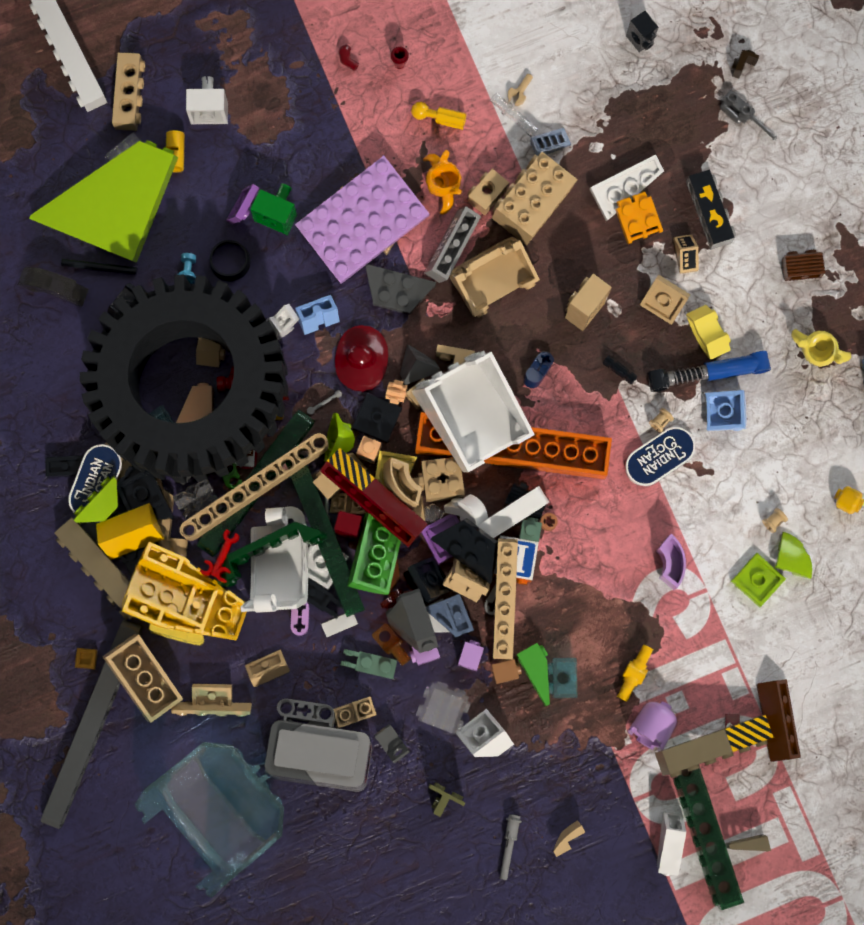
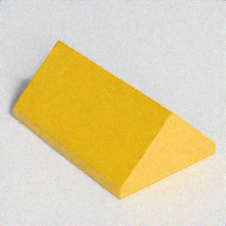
M150 503L96 524L98 545L110 560L147 546L148 542L155 543L164 539Z

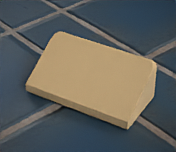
M281 649L245 665L254 687L290 671Z

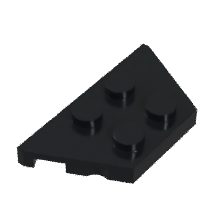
M133 465L129 466L125 475L117 482V490L127 512L150 503L157 520L174 519L175 517L156 478L147 470L143 473Z
M466 518L431 538L433 542L486 582L491 584L494 581L493 569L496 565L495 552L497 551L498 541Z

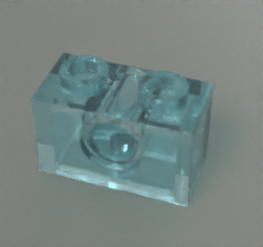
M552 658L551 663H548V674L552 675V682H549V694H552V699L577 698V658ZM559 673L567 675L568 680L565 684L558 682L557 676Z

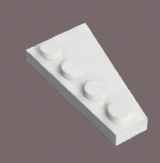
M656 155L590 187V191L606 222L616 214L615 209L618 208L617 201L628 197L632 200L633 195L639 194L664 172Z

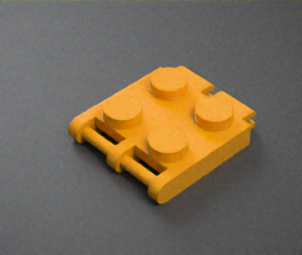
M646 192L633 195V203L630 197L617 201L618 208L615 211L627 244H631L633 240L642 237L643 239L647 238L650 234L663 232L652 197H647ZM656 227V229H653V230H650V231H647V232H646L647 229ZM641 232V234L631 237V235Z

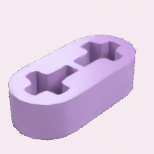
M308 602L303 605L306 606V609L302 610V616H299L298 609H291V630L297 636H303L309 628L310 608ZM298 618L302 619L301 623L305 625V629H301V632L294 628L295 625H298Z

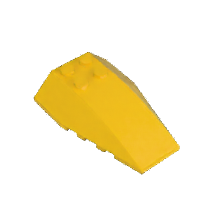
M148 542L134 569L122 601L121 610L157 627L230 640L238 639L247 613L241 612L240 607L245 602L234 593L218 585L215 579L212 580L208 576L203 575L200 572L201 569L190 564L187 558L152 542Z

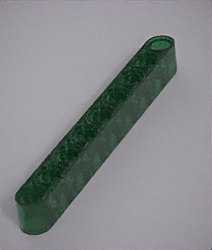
M298 410L245 481L298 446L313 427L315 420L301 410ZM268 473L266 479L273 480L276 473ZM253 483L250 486L251 491H257L260 488L259 483ZM235 495L234 501L241 502L244 495ZM259 497L206 532L199 540L197 547L211 557H214L225 542L223 537L224 531L226 529L229 530L230 537ZM227 505L223 508V510L220 513L226 512Z
M303 454L298 456L299 458L304 459ZM285 462L287 468L290 469L292 467V462ZM306 465L291 475L311 528L325 532L327 535L318 546L346 617L364 611L365 608L357 589L347 586L350 577L349 568L317 488L313 483L309 468Z

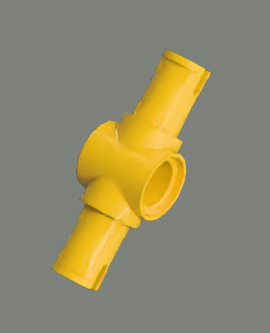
M643 644L636 659L628 663L623 673L624 683L617 695L618 698L627 702L634 688L642 684L648 672L646 664L654 649Z

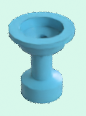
M183 253L181 254V262L184 263V270L180 271L177 275L184 274L190 284H195L196 276L191 272L192 264L196 263V255Z

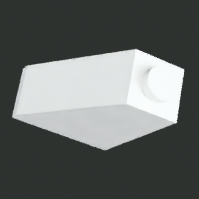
M663 811L657 867L658 873H662L665 876L679 875L686 837L683 814Z

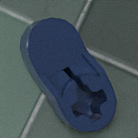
M541 352L535 358L523 379L527 387L537 388L550 371L554 362V358L550 353Z

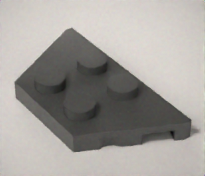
M366 264L374 306L410 315L416 306L436 286L434 281Z

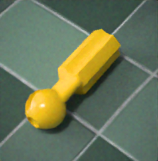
M424 102L413 104L411 109L412 116L417 120L429 117L434 118L437 124L461 130L464 129L467 113L439 107L437 110L429 109Z

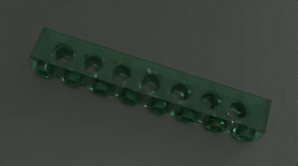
M699 766L698 769L689 771L687 776L682 774L673 778L676 790L679 789L682 796L679 797L680 804L683 809L686 808L688 814L685 817L686 822L694 833V836H692L695 848H699L701 854L698 856L701 867H705L707 875H704L707 886H711L713 891L711 895L713 905L717 906L720 910L743 904L744 900ZM689 784H693L696 788V792L693 795L687 793V786ZM696 803L702 806V812L698 815L693 812V806ZM705 822L708 825V831L702 834L699 826ZM709 842H712L715 846L712 853L706 851V845ZM715 862L721 864V870L717 873H714L712 870V865ZM722 881H725L728 886L725 892H720L718 888Z

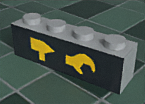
M709 169L688 176L686 184L710 250L731 244L736 233L734 227L730 226L728 210L723 207L722 194L716 188L717 180L715 175H712Z

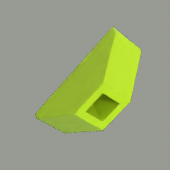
M114 475L111 479L107 477L100 484L102 488L98 493L94 491L87 498L89 502L85 507L81 505L73 513L76 523L105 521L118 507L117 478Z

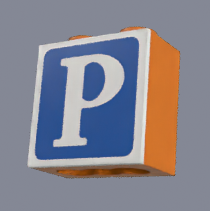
M500 535L502 539H518ZM518 539L517 584L527 585V582H532L539 542ZM497 555L493 576L497 575Z

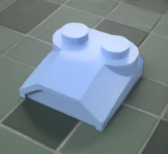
M744 390L705 393L707 402V431H740L746 429L747 418Z

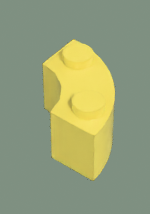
M704 305L686 314L697 342L710 360L731 351L729 345L731 342L730 337L720 327L717 321L718 316L714 309L711 310L707 305Z

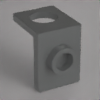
M390 724L374 735L393 763H396L410 752ZM402 750L399 755L394 756L396 752Z

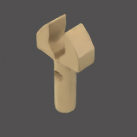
M531 74L525 76L518 88L509 89L508 102L517 94H519V98L515 102V106L522 105L525 102L526 96L523 92L533 79Z

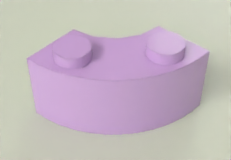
M670 534L656 552L660 555L663 563V570L659 579L675 590L679 587L685 575L686 558L681 544L673 534Z

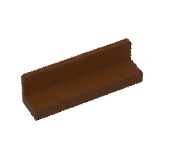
M787 679L758 683L757 689L762 716L766 715L774 737L767 740L770 761L801 758Z

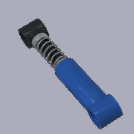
M759 351L747 356L707 362L703 366L701 365V367L697 366V368L692 367L691 369L687 368L686 370L682 369L676 372L673 370L667 372L665 369L652 370L647 373L650 391L660 392L669 389V386H673L675 383L678 385L679 382L683 384L685 381L688 383L696 379L697 381L699 379L712 381L746 374H762L770 371L771 367L767 351Z

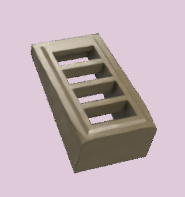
M764 834L726 842L725 844L726 848L732 850L771 851L768 836Z

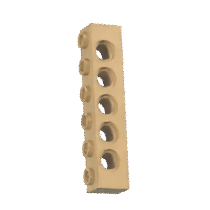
M498 538L493 659L513 660L518 539Z

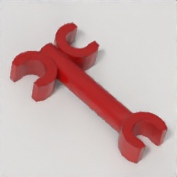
M227 529L223 534L225 542L215 564L205 560L204 563L209 565V570H200L203 575L214 576L222 583L227 582V580L221 577L222 573H231L228 568L222 567L231 545L239 540L237 533H235L232 539H229L230 531Z

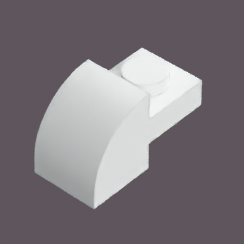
M287 304L275 316L268 318L279 340L294 329L293 326L299 320V317L290 304Z
M471 494L463 499L454 498L451 502L444 505L445 513L458 515L461 521L467 518L475 525H479L488 519L484 504Z

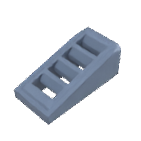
M564 128L540 134L530 139V144L537 156L541 152L547 155L571 146ZM560 134L562 135V137H563V139H564V142H563V143H561V141H560V139H559V137H558V135H560ZM553 137H555L556 139V145H554V142L552 140ZM545 140H548L551 146L548 147ZM540 142H542L544 148L542 149L539 145Z

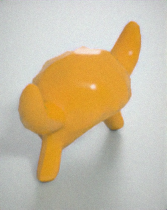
M448 150L442 153L441 158L436 154H428L423 158L424 162L429 161L432 165L426 173L425 181L431 194L436 197H442L441 215L448 213L453 207V194L460 195L462 193V190L459 189L462 177L459 169L452 162L448 161L450 154Z

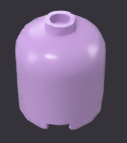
M649 702L642 708L628 729V733L630 735L634 733L638 736L636 740L649 749L653 750L654 747H657L658 751H661L676 727L677 718L671 710L672 707L666 702Z

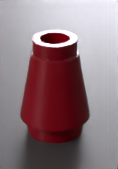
M396 47L391 51L390 56L397 69H403L409 58V53L404 47Z

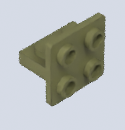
M436 782L434 785L429 784L428 788L441 794L440 798H435L431 806L434 809L433 814L441 817L449 799L462 806L465 805V802L462 801L463 796L452 792L451 795L446 793V787Z

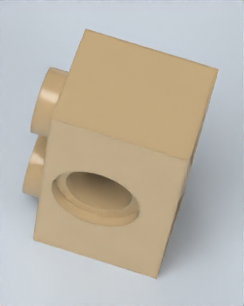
M493 169L489 173L485 172L479 181L481 182L477 187L474 185L468 192V203L483 215L489 212L509 188V182ZM489 188L492 192L485 194L482 190Z

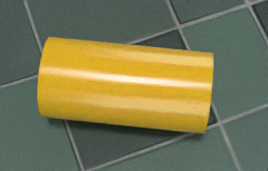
M176 130L166 132V148L173 150V155L178 157L173 172H182L184 170L185 134Z

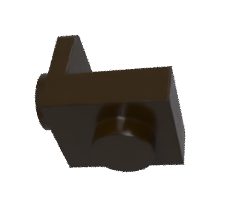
M742 49L739 58L734 59L731 68L734 70L732 77L740 78L745 63L755 66L759 55L751 50L745 51Z

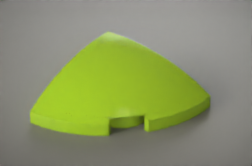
M782 532L775 568L811 579L812 562L810 555L807 554L803 544L796 537Z

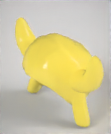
M794 329L791 333L792 339L802 348L803 355L810 364L822 367L829 365L833 361L837 364H842L851 359V353L840 350L837 340L831 333L819 330L807 336L797 329Z

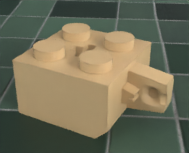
M454 457L421 461L422 473H418V477L412 479L417 485L423 487L422 491H425L426 502L464 498L462 470ZM440 476H444V478H446L445 483H442L441 480H439Z

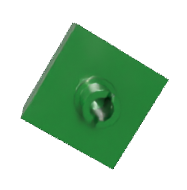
M281 183L276 196L259 190L250 209L253 220L288 235L297 217L295 204L286 201L292 188Z

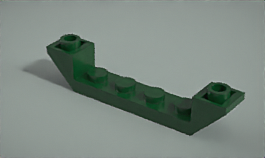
M293 522L228 554L222 567L228 568L231 573L223 572L221 577L227 580V582L222 583L217 580L218 585L231 587L237 584V580L242 578L237 565L248 562V558L252 556L257 557L264 554L265 550L270 547L276 548L281 546L284 540L297 538L299 533L303 542L312 546L321 543L322 539L327 537L325 532Z

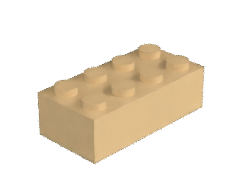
M139 634L132 635L102 656L148 722H153L183 700Z

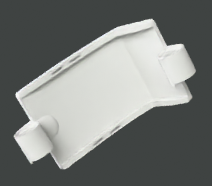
M285 507L265 509L267 526L251 528V543L289 525ZM300 533L295 539L282 541V545L279 547H270L265 550L264 554L251 557L250 600L240 607L241 612H275L284 609H297L307 603L308 544L303 542Z

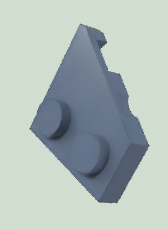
M460 594L426 607L427 612L456 638L474 631Z

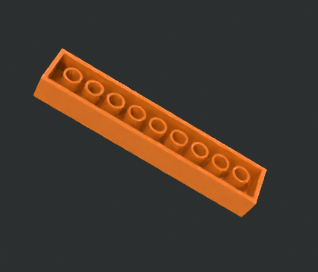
M421 412L415 454L452 458V454L427 415ZM531 427L535 434L534 436L519 444H513L484 460L487 464L605 480L608 475L612 438Z

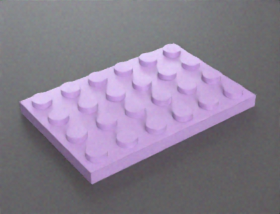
M382 156L295 225L340 284H342L425 220L430 214L386 157Z

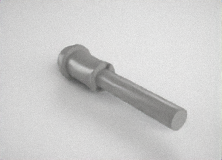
M509 814V817L506 818L508 820L504 836L506 838V845L499 877L503 880L508 878L514 840L517 841L519 823H522L520 820L521 816Z

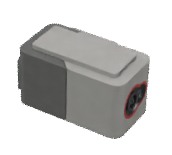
M293 699L280 700L277 705V711L284 718V721H276L271 727L265 760V773L271 775L274 779L355 792L364 790L367 785L372 754V743L368 735L362 732L334 728L335 712L327 704ZM285 704L292 706V710L288 714L282 713V707ZM296 705H298L297 708L303 711L308 707L311 713H307V716H304L302 712L297 711V715H295ZM322 711H331L330 718L326 720L322 719ZM292 720L303 721V722H309V723H307V724H305V723H298V722H293Z

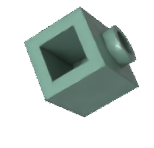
M527 517L526 520L523 519L519 539L539 542L542 523L538 522L536 518Z

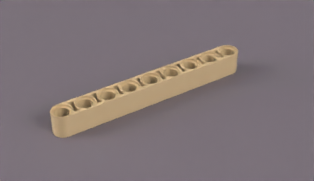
M321 433L311 436L184 521L180 526L181 535L186 540H196L324 454L329 448L326 436ZM317 440L325 442L321 448L315 447L314 444ZM301 451H308L309 454L306 458L301 459L298 457ZM286 461L292 462V467L288 470L282 468L283 463ZM274 472L276 477L274 480H267V474ZM253 483L260 484V488L257 491L250 490V486ZM243 494L244 498L241 502H235V495ZM220 505H227L226 512L218 513ZM209 515L211 517L210 522L202 524V518ZM189 526L194 527L192 535L185 534V530Z

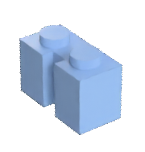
M331 295L295 308L296 314L299 317L298 322L304 335L319 330L318 326L321 324H325V327L340 322L338 309Z

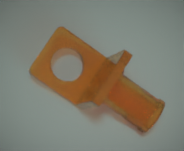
M387 623L383 624L372 634V637L387 654L392 653L401 666L410 661L411 657L400 646L403 641L398 638ZM382 631L390 633V639L387 642H382L379 639V634Z

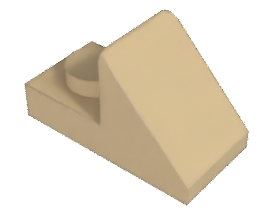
M438 344L436 356L444 361L454 359V363L458 362L460 365L465 362V357L475 353V351Z

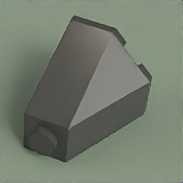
M416 589L401 594L396 599V605L386 611L390 628L419 653L437 648L436 636L420 590Z

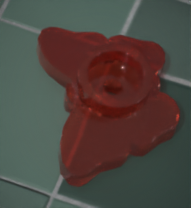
M398 589L389 593L388 598L380 603L381 608L387 609L395 606L397 603L396 599L401 594L413 590L403 592L402 589Z

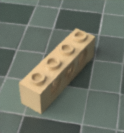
M118 53L112 117V124L115 130L137 131L138 124H141L139 107H142L143 99L142 95H140V90L144 88L142 72H145V61L137 53ZM130 72H134V73H135V74H134L133 76H131V77H128V76H127V74L130 73ZM127 90H133L131 94H125ZM132 107L130 111H124L125 108Z

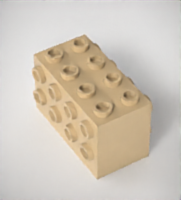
M543 152L539 156L536 154L533 156L526 167L527 170L523 169L515 184L512 183L503 196L504 199L501 197L492 210L494 212L492 219L518 240H521L526 246L578 180Z

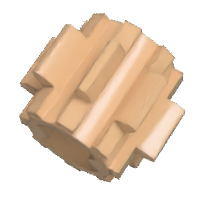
M394 380V383L389 382L385 399H389L390 403L397 405L399 402L404 403L407 385H403V381Z

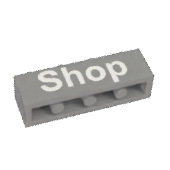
M467 206L457 210L424 274L439 283L448 280L481 218L479 214Z

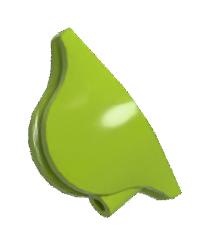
M333 413L327 433L329 448L325 452L324 462L339 448L345 453L349 452L355 443L351 424L342 422L338 413Z

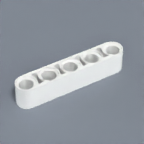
M538 486L477 526L495 538L548 504L549 500L540 486Z

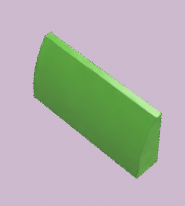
M368 512L363 518L347 586L367 592L388 595L401 541Z

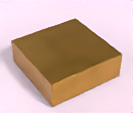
M77 648L75 668L96 669L98 650Z

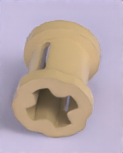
M661 408L659 410L660 413L653 420L649 421L650 426L658 433H662L663 428L674 420V417L664 408Z
M775 508L774 513L767 519H763L762 523L770 532L775 533L776 528L783 522L786 523L788 518L779 508Z

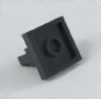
M434 556L411 565L403 573L412 591L420 590L425 606L438 597L452 591L443 585L446 577Z

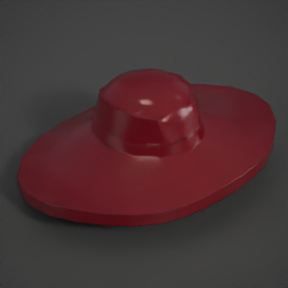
M354 326L343 334L338 343L335 357L336 373L342 384L351 390L360 392L372 390L381 383L388 366V346L385 338L378 330L371 326Z

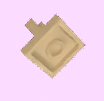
M658 275L640 303V306L672 325L691 294Z
M456 558L453 559V567L443 581L445 587L475 602L479 600L482 594L486 596L490 588L488 582Z

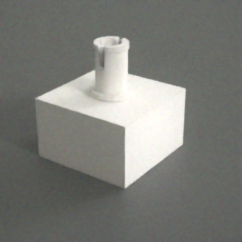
M206 76L201 78L202 89H186V111L191 124H228V101L225 90L213 89V77L208 76V84Z

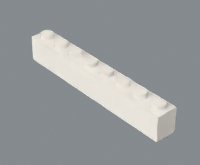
M31 0L32 3L29 6L34 15L38 14L40 19L37 22L41 30L46 29L48 34L44 36L49 45H54L55 50H53L57 61H62L63 65L60 67L65 77L69 75L71 81L68 83L73 92L77 91L79 96L76 99L80 107L85 106L87 112L106 104V98L56 0Z

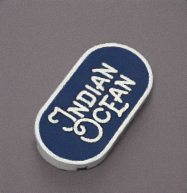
M672 427L663 431L629 455L625 467L627 477L631 482L640 486H651L691 459L695 452L694 438L687 430L680 427Z
M99 444L86 451L69 494V506L73 513L81 505L83 507L86 506L89 502L87 498L94 491L99 492L102 488L100 484L107 477L111 479L114 475L118 478L122 466L121 457L110 445Z

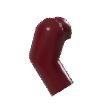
M349 45L341 46L339 49L340 62L356 71L359 63L351 59V47Z

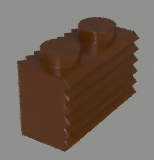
M814 249L807 250L803 254H798L797 251L788 252L782 258L785 281L822 278L825 274L823 253L816 252Z

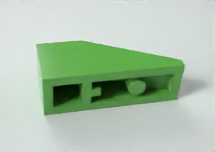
M536 643L518 653L516 657L546 707L550 704L548 667L545 657L548 654L543 645L539 646Z

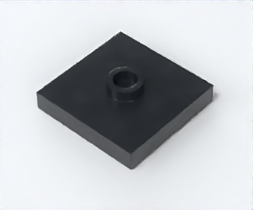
M367 393L352 429L388 443L402 407Z

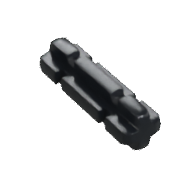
M608 355L603 364L608 368L610 367L622 379L625 378L626 382L633 384L637 379V375L633 372L630 373L628 368L618 361L615 362V359Z

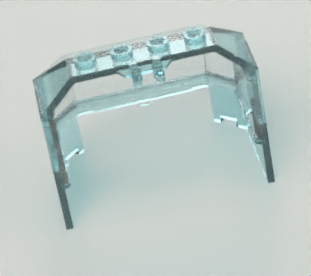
M203 742L145 788L136 801L135 807L137 811L143 812L144 817L141 819L144 824L163 810L213 870L195 886L199 890L202 888L206 889V895L213 898L282 837L284 807L282 806L281 799L277 795H273L269 790V785L266 782L269 777L266 774L260 778L257 776L256 773L261 768L258 764L254 767L251 764H247L243 759L241 751L232 745Z

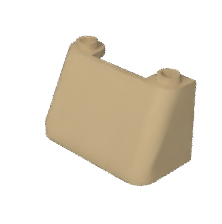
M513 237L497 243L453 268L449 276L474 317L485 315L489 304L517 288L530 289L540 280L521 240Z

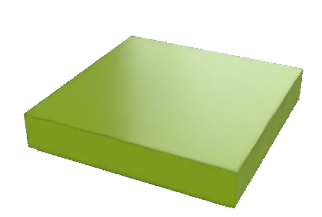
M756 553L731 582L760 608L786 578Z

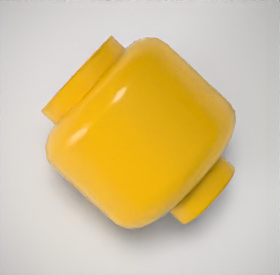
M850 486L844 487L843 490L838 489L834 496V499L837 500L836 507L848 514L858 513L864 503L863 494Z

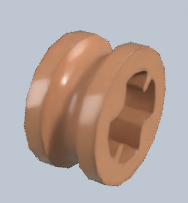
M552 513L544 514L540 520L542 529L545 531L554 530L558 524L557 517ZM546 517H550V520H554V524H551L552 527H548L547 524H544L543 521H546Z

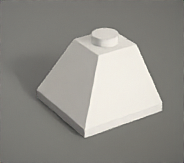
M487 709L455 732L474 757L499 756L514 745L505 730Z

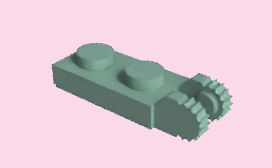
M344 649L343 654L355 656L358 659L356 664L341 661V666L388 679L394 678L398 660Z

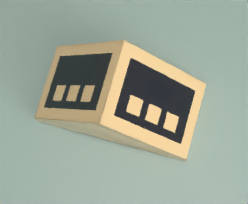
M693 235L674 237L679 273L698 271V245Z

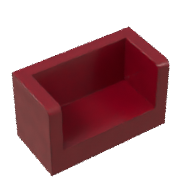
M339 511L334 528L335 534L358 540L363 523L362 516Z

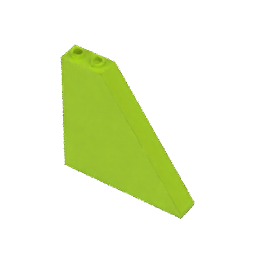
M146 140L145 143L138 141L31 214L29 219L137 262L178 157L173 155V150L163 147V150L156 148L157 144Z

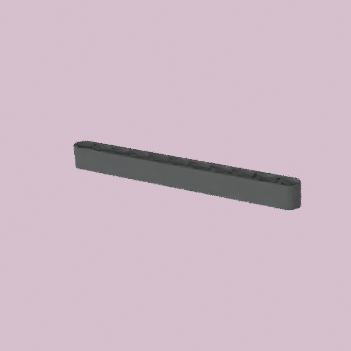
M123 619L110 651L132 635H141L143 626ZM106 661L41 819V823L59 830L66 820L121 684Z

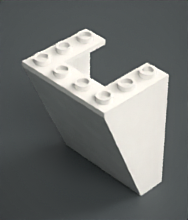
M482 351L480 353H473L464 358L465 362L460 365L458 362L448 367L449 371L445 373L440 371L432 375L431 380H423L415 385L416 389L412 390L414 397L463 472L472 471L484 464V460L535 435L492 352L485 353V351Z

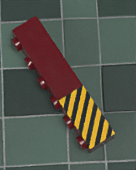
M341 448L326 461L320 470L407 547L415 541L428 525Z

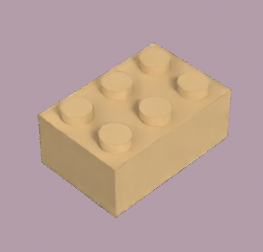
M595 274L583 280L578 290L579 292L575 291L568 300V307L565 310L567 312L565 318L582 331H584L606 303L612 288Z

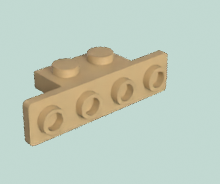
M193 684L192 702H179L171 708V713L180 716L187 714H196L198 716L216 714L217 716L236 715L243 717L250 715L252 703H232V685Z

